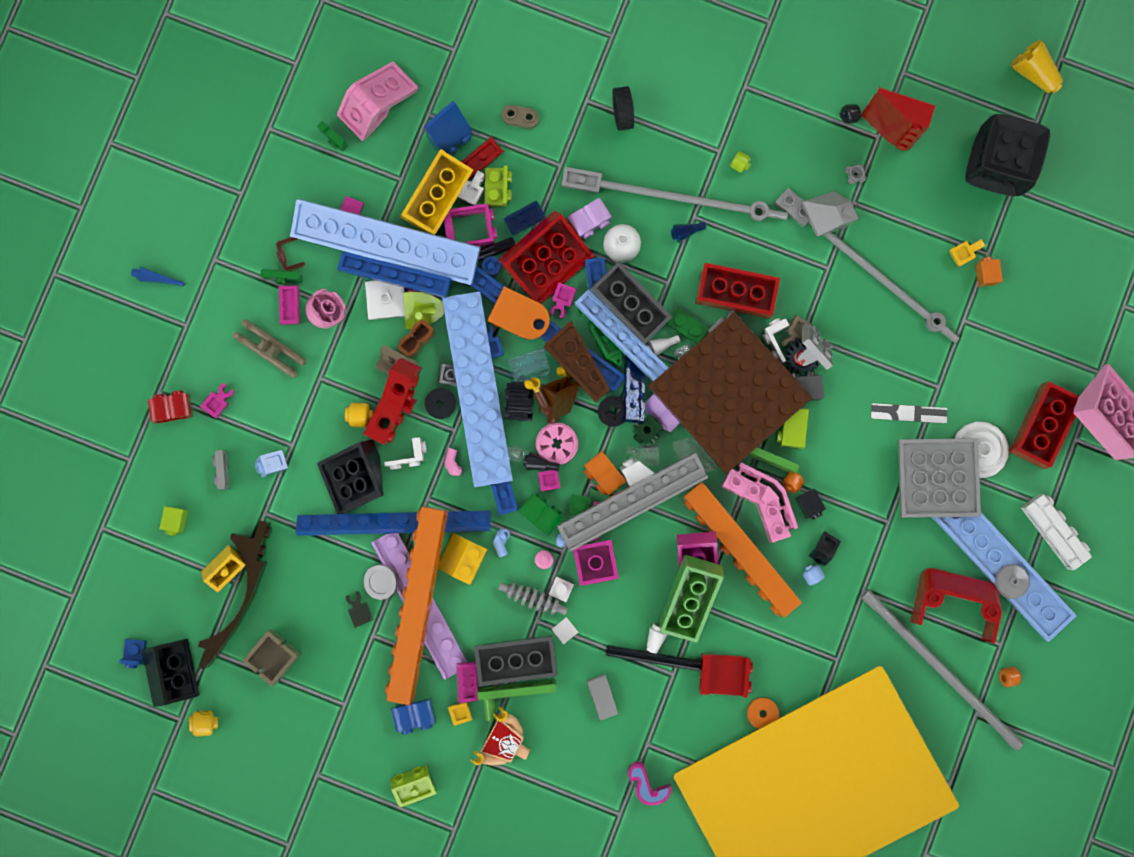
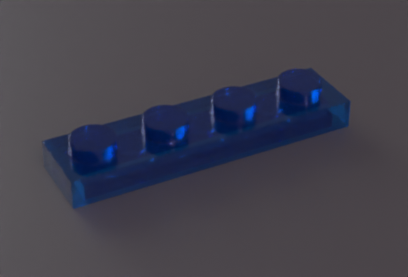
M625 355L624 422L643 424L645 421V373Z

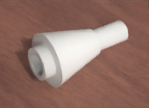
M676 335L668 339L649 340L646 346L658 356L671 345L680 343V338Z

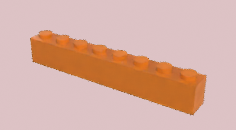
M700 482L683 496L685 500L683 504L689 511L694 510L697 514L695 518L702 526L706 525L710 530L708 532L716 533V539L722 544L721 550L726 556L729 554L732 556L734 566L739 571L743 570L746 573L745 579L751 586L756 585L760 590L757 592L764 601L768 600L772 605L770 609L777 617L780 615L785 618L802 603L703 482Z

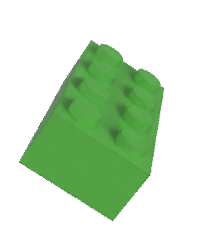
M688 555L684 556L659 619L661 633L698 642L724 579L722 565Z

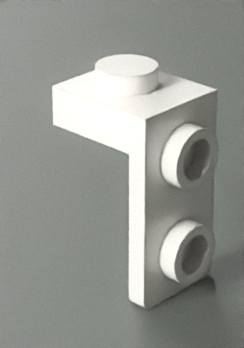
M778 318L770 322V326L763 330L764 334L762 337L765 344L770 345L771 353L783 364L786 360L773 334L786 329L789 323L786 319L780 320Z
M420 437L412 438L415 458L384 462L385 466L390 467V470L401 469V465L409 464V467L420 466V462L425 461L424 453H427L426 442H422Z

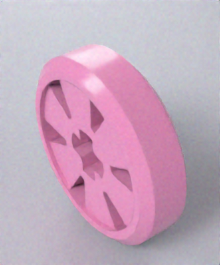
M563 423L548 424L537 435L536 449L540 457L563 465L575 456L578 449V439L573 429ZM554 439L562 441L560 449L552 447Z

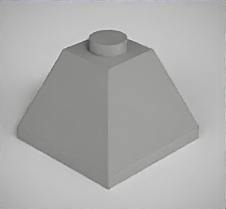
M834 191L802 202L816 237L845 228L858 219L851 201Z

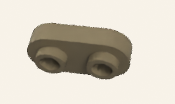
M508 105L502 110V120L507 125L533 129L539 123V115L534 109ZM509 112H514V115L512 117L508 116L507 114ZM531 115L533 119L527 120L526 117Z

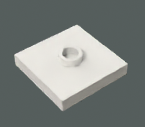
M380 281L365 282L369 320L405 317L403 300L405 289L403 287Z

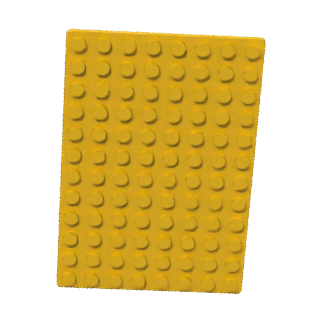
M882 666L869 670L674 774V779L716 857H865L959 807L955 796Z

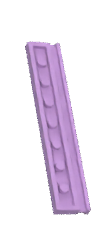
M388 533L371 543L382 564L389 566L396 573L398 579L397 592L404 603L405 598L402 595L404 587H407L408 583L406 572L408 567H411L412 560L409 559L410 553L400 534ZM433 598L425 645L445 680L457 673L456 663L468 661Z

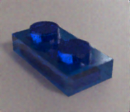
M536 200L503 218L512 236L544 220L546 216Z

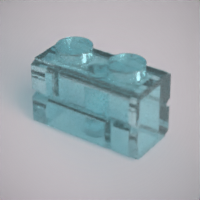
M544 348L507 360L514 382H525L536 376L538 379L548 376V372L551 371Z

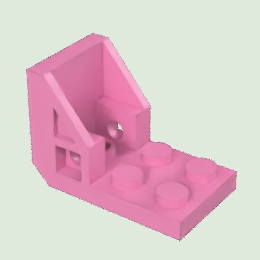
M392 61L354 82L346 91L337 116L361 141H364L387 117L392 106L415 94L419 87Z

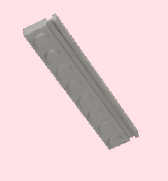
M694 452L558 524L557 528L571 552L702 482L708 476L697 454Z

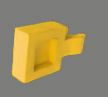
M982 239L972 245L965 241L949 250V253L957 267H960L975 259L976 255L974 252L986 245Z

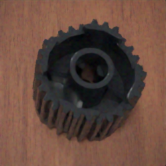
M525 382L507 383L505 400L508 401L504 411L505 419L518 421L533 420V394L535 392L533 389H527Z

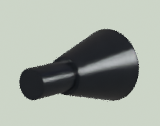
M532 452L529 455H525L523 462L527 471L546 469L559 471L560 468L559 463L550 462Z

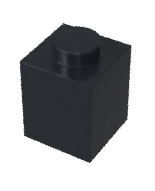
M811 489L795 498L806 519L812 518L814 520L822 516V511L826 510L815 489Z

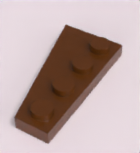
M572 320L543 346L595 403L610 390Z

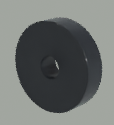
M443 388L434 389L425 399V408L433 418L446 419L454 413L456 400L450 391ZM440 400L444 402L442 407L437 406Z

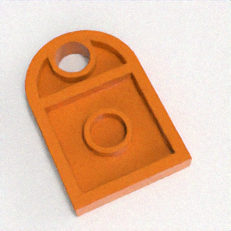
M503 287L487 320L489 323L526 340H535L542 337L548 330L550 323L548 311L542 304L507 287ZM540 319L545 323V326L537 330L533 324L536 320Z

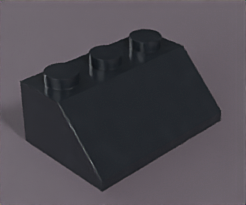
M188 638L141 649L153 707L164 706L200 696Z

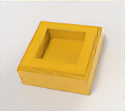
M468 702L448 707L454 726L473 720Z

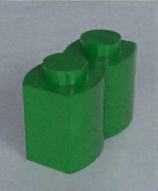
M539 493L537 495L532 494L518 512L549 536L563 517L560 516L562 512L554 505L550 508L545 504L547 500Z

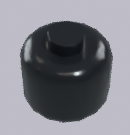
M848 104L842 107L840 118L844 123H857L860 120L861 110L857 104Z

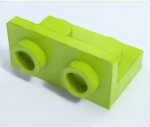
M504 165V168H485V204L488 203L489 207H508V201H511L512 192L508 190V183H512V171H508V165Z
M427 765L416 767L411 771L397 774L391 778V790L399 808L437 794Z

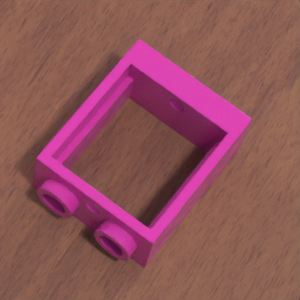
M488 203L450 209L444 219L446 237L456 240L452 218L485 213L488 238L464 243L479 247L494 244V239H497L496 227L492 228L491 221L494 220L493 209H489Z

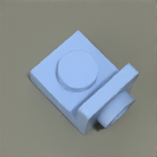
M282 450L261 455L256 459L255 463L256 471L258 474H261L262 478L288 468Z

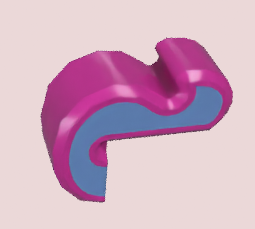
M636 761L629 765V780L631 782L637 780L635 791L641 803L648 806L659 805L671 795L670 784L651 789L644 764Z

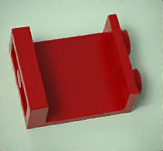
M701 653L702 666L699 681V693L701 695L721 694L748 698V693L752 691V682L749 681V674L753 673V662H750L749 657Z

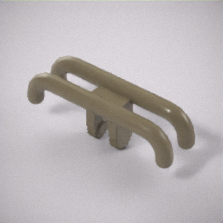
M242 320V325L262 338V340L257 345L239 332H234L233 338L290 377L296 378L298 373L276 357L282 352L300 365H305L306 359L249 320Z

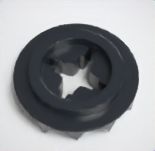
M610 396L603 399L599 404L598 417L605 425L617 427L627 419L628 406L623 399ZM610 404H612L614 409H621L616 413L615 420L611 414H605L607 411H610Z

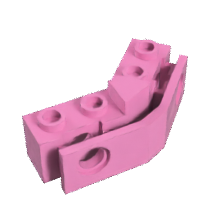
M743 463L737 465V471L734 469L730 470L721 487L756 504L769 543L791 537L789 528L796 529L798 525L786 490L777 480ZM741 472L755 478V482L741 476ZM760 480H763L771 484V486L778 492L783 506H780L778 500L779 497L776 495V493L769 486L760 483ZM782 509L785 520L788 524L787 526H785L780 510Z

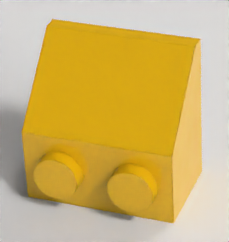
M453 533L440 559L438 569L471 585L488 549Z

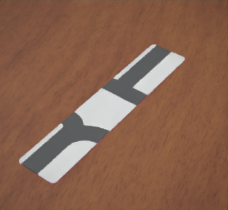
M873 403L871 418L947 423V408Z

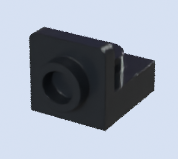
M824 531L815 548L810 552L809 557L816 563L825 566L833 559L841 541Z

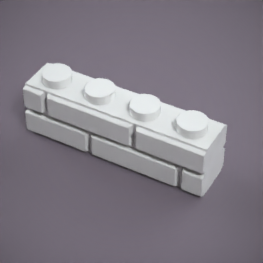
M1044 494L1036 495L1021 507L1022 511L1067 570H1076L1092 558L1089 553L1090 548L1086 543L1081 542L1077 538L1078 532L1072 526L1069 527L1067 525L1065 515L1054 508V501L1050 496H1045Z

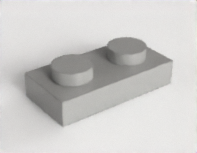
M215 451V456L212 459L213 466L216 467L214 484L218 490H230L227 451Z

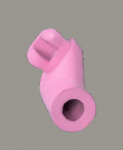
M448 448L444 465L450 475L460 476L462 474V467L458 466L455 462L457 450Z

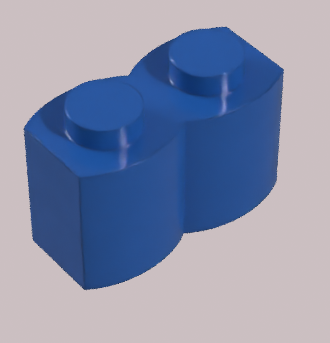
M431 699L414 702L410 705H400L391 709L396 732H402V735L414 732L413 729L421 727V730L430 729L432 724L436 723Z

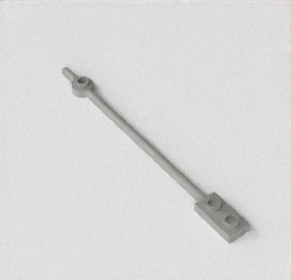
M569 167L564 168L561 185L564 188L599 194L601 187L748 213L757 222L765 220L766 217L787 220L788 217L787 212L770 210L768 205L762 201H757L752 206L605 181L601 180L602 173ZM755 210H760L762 214L757 215Z
M787 188L775 202V205L784 212H787L803 228L807 223L811 225L802 205L803 200ZM832 232L823 235L925 319V326L930 332L940 331L954 343L960 339L958 335L945 326L946 319L941 313H929ZM934 319L939 320V325L934 324Z

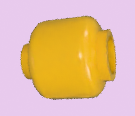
M353 402L345 409V422H348L351 427L366 428L374 414V410H370V406L367 403Z
M211 710L195 711L192 716H189V732H192L196 737L211 736L214 729H218V717H214Z

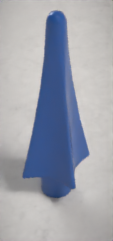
M141 266L140 270L133 268L131 276L137 277L142 282L185 285L182 281L160 275Z

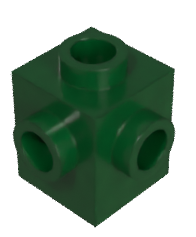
M649 414L644 420L640 418L633 425L635 427L632 431L635 434L633 438L640 445L642 443L647 445L649 442L653 444L660 437L658 433L663 427ZM647 428L649 430V434H645L643 432V429Z

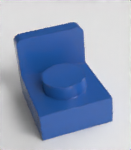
M125 639L123 659L119 660V664H125L126 668H137V665L144 664L141 649L146 648L147 640Z

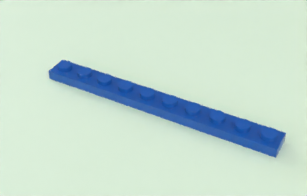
M476 266L473 284L470 286L476 291H480V294L496 304L504 286ZM539 319L534 322L533 326L535 329L540 330L545 326V323ZM550 321L548 330L540 338L548 342L561 328ZM587 348L610 390L615 392L626 376Z
M490 511L448 512L445 532L491 530ZM417 512L297 515L296 535L414 533V530L418 528L419 521H416Z

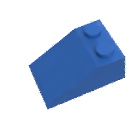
M454 101L448 104L424 126L429 142L437 152L441 149L451 156L458 151L457 148L459 146L467 144L473 135L472 129Z

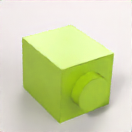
M164 506L159 529L165 530V534L177 536V533H184L189 510Z

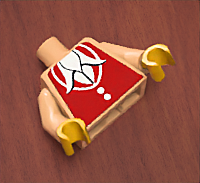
M501 706L499 707L501 714H493L497 722L481 750L483 754L476 750L473 751L478 756L475 760L470 759V761L476 765H504L507 762L511 763L515 755L526 760L531 750L521 744L524 735L523 728L518 719L506 712Z

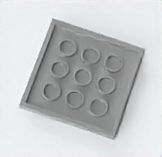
M978 438L898 440L900 518L981 516Z

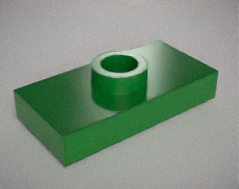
M261 270L260 276L264 280L275 281L277 284L286 285L287 282L302 283L303 276L299 272Z

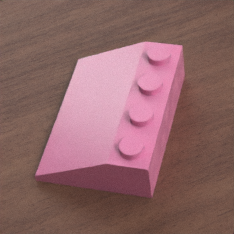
M1105 364L1078 397L1073 413L1114 460L1134 458V393L1109 364Z

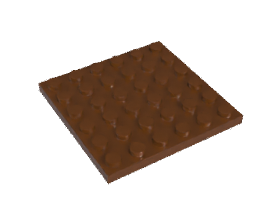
M735 312L648 385L653 394L725 474L732 470L812 399V396Z

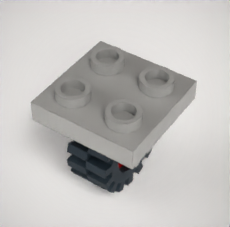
M806 322L801 326L802 340L795 338V342L791 341L790 346L787 345L786 364L788 363L789 369L792 367L794 373L798 370V374H801L802 371L808 374V370L813 372L814 367L816 369L819 367L818 363H821L826 370L833 366L832 345L827 339H822L819 330L815 326H811Z

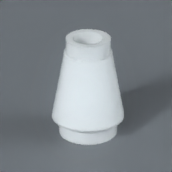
M653 623L652 627L649 628L646 648L647 651L657 654L668 635L660 632V625L658 623Z

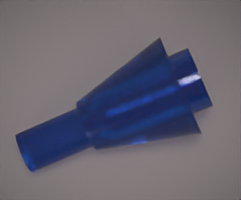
M705 222L694 225L674 224L673 229H671V236L673 240L680 243L695 232L706 229Z

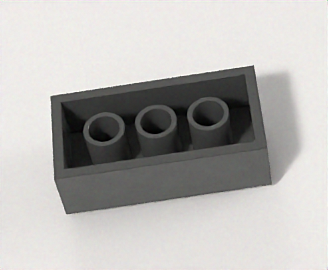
M619 261L590 289L644 344L672 318Z
M553 635L474 646L479 686L558 675Z

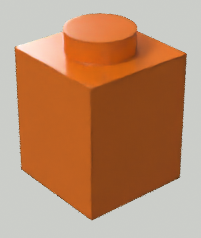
M985 257L975 265L978 287L998 285L1003 282L1000 259L993 260V257Z

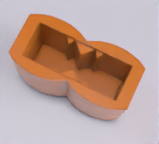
M602 451L584 465L586 470L583 472L590 480L594 479L598 483L595 487L602 495L606 493L609 496L626 482Z

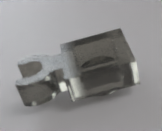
M359 591L355 592L357 596L355 601L351 600L350 595L346 596V601L353 607L348 612L355 628L374 620L367 602L361 604L362 596Z

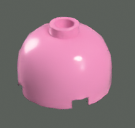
M327 289L317 290L308 299L306 315L314 326L328 329L336 326L344 318L345 304L337 293H330L326 291Z

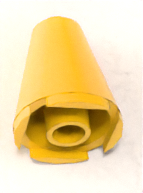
M1037 40L1026 48V52L1020 53L1010 66L1014 71L1046 93H1055L1062 87L1063 79L1045 43L1042 40Z

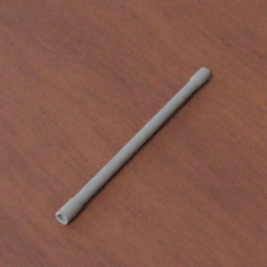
M869 589L862 594L861 598L906 640L1015 751L1024 745V742L1013 731L1009 730L938 660Z

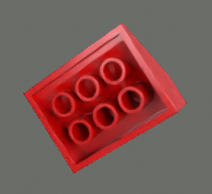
M879 87L862 111L861 116L891 145L896 146L899 150L906 151L910 150L929 128L936 106Z
M554 210L500 257L498 262L530 299L542 304L556 291L558 282L563 284L585 266V260L593 259L595 256L564 216Z

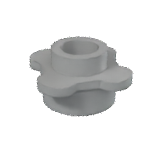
M863 165L848 166L845 169V172L848 174L847 182L853 185L855 182L863 183L866 180Z

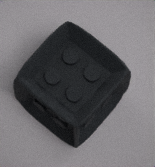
M1003 114L990 116L981 125L974 140L966 169V182L975 187L1007 196H1022L1035 186L1042 171L1050 140V129L1041 124Z

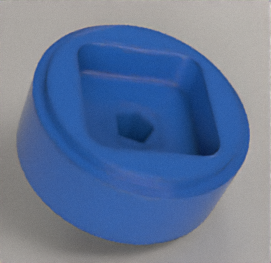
M489 256L483 260L482 270L489 276H495L500 272L501 264L496 257Z

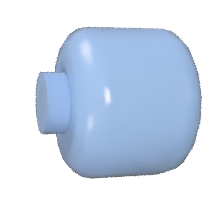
M811 564L805 567L806 571L803 572V577L809 586L825 578V574L819 565L812 566Z

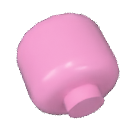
M541 550L536 554L535 563L539 568L548 569L553 565L554 556L550 551Z

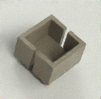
M273 629L268 630L242 661L255 673L263 668L265 671L261 672L259 676L271 687L278 684L302 655L290 643L284 644L286 640Z

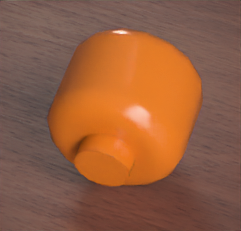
M789 472L783 479L782 484L787 492L797 493L804 485V479L798 473Z
M1006 667L1000 670L999 679L1003 686L1013 687L1020 684L1022 675L1016 667Z

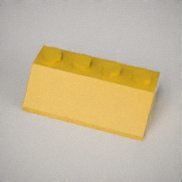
M440 149L401 213L400 218L420 230L435 235L473 169Z

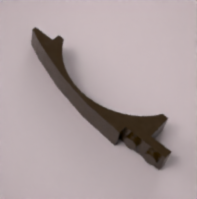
M259 520L254 538L231 533L230 539L240 551L246 564V595L242 607L234 620L218 634L199 642L198 647L205 649L200 666L201 669L208 668L220 655L240 626L257 593L267 565L266 561L260 559L266 553L267 546L264 545L272 532L270 522Z

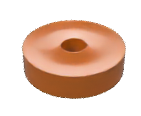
M756 698L748 705L747 718L758 729L777 720L779 717L776 704L768 698ZM761 710L766 711V715L764 717H761L759 715Z

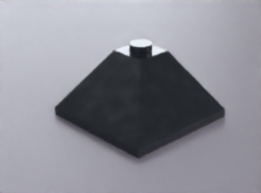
M373 439L354 444L317 463L337 514H346L384 496L380 455Z

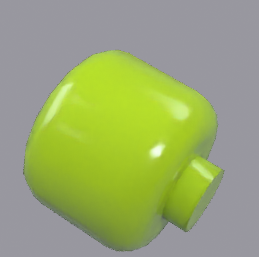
M738 151L730 166L739 173H742L744 170L749 169L751 158L744 152Z

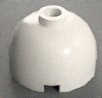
M615 225L608 230L604 237V251L614 262H630L640 252V235L630 225Z

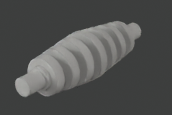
M513 582L511 585L504 583L499 585L498 590L506 592L507 598L510 599L511 595H514L513 601L515 602L518 601V598H521L522 606L525 605L526 600L529 601L528 609H531L534 603L537 604L535 611H539L542 606L544 607L543 613H546L548 609L551 610L550 614L552 615L557 612L565 615L568 608L560 605L558 599L551 602L552 596L550 595L547 600L544 599L545 593L543 591L540 597L536 596L538 592L536 588L533 594H530L531 587L527 586L526 591H522L523 585L521 584L518 589L515 588L516 583Z

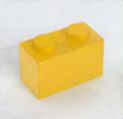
M228 545L201 571L203 582L218 593L246 565L241 554Z

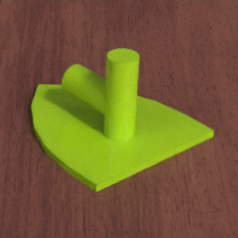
M416 291L403 292L406 329H412L422 319L430 325L445 313L443 302L435 296Z

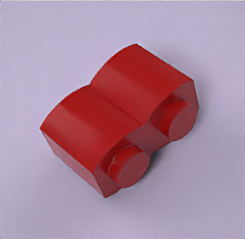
M183 390L173 391L172 395L169 396L156 394L153 395L152 399H148L151 423L158 424L193 417L190 396L184 393Z

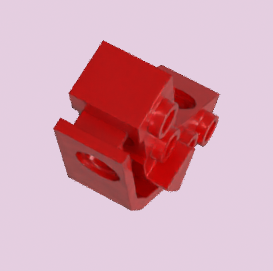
M403 358L396 361L390 369L381 400L363 433L365 436L386 446L388 443H392L396 435L395 431L404 419V413L406 412L411 415L417 402L413 396L415 394V387L420 379L421 367ZM390 420V426L383 429V421Z

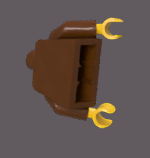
M557 367L556 372L559 377L563 378L541 386V390L539 389L540 380L538 378H530V380L525 381V387L534 390L535 393L533 395L539 405V411L547 416V422L550 424L558 423L559 417L570 413L580 386L570 378V375L562 367Z

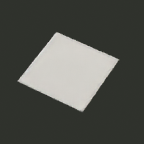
M567 617L552 628V631L563 644L578 633Z

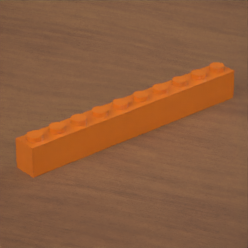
M423 506L417 512L416 521L419 522L418 528L414 530L413 534L415 544L409 556V559L412 560L411 567H408L406 572L408 583L407 587H404L402 595L405 598L404 605L401 606L399 611L401 622L397 626L395 634L398 639L397 644L394 645L392 650L394 661L389 667L391 678L390 683H387L385 694H387L386 701L410 705L414 702L448 510Z

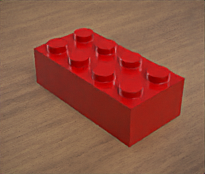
M704 263L695 304L728 311L734 310L737 313L770 319L774 313L780 278Z
M1050 381L1042 383L1011 445L1009 453L1042 469L1052 468L1076 417L1073 412L1079 396Z

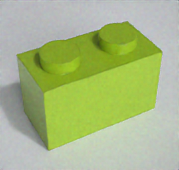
M800 409L781 425V430L777 431L776 437L779 447L805 448L809 409Z

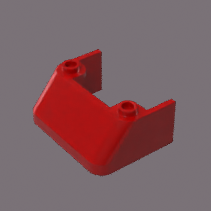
M934 568L923 570L919 580L910 623L922 625L926 606L932 608L941 606L945 595L982 603L981 615L986 620L982 640L996 643L1002 609L999 592L995 584Z

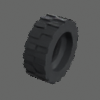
M629 86L613 88L612 100L617 130L633 129L634 107Z

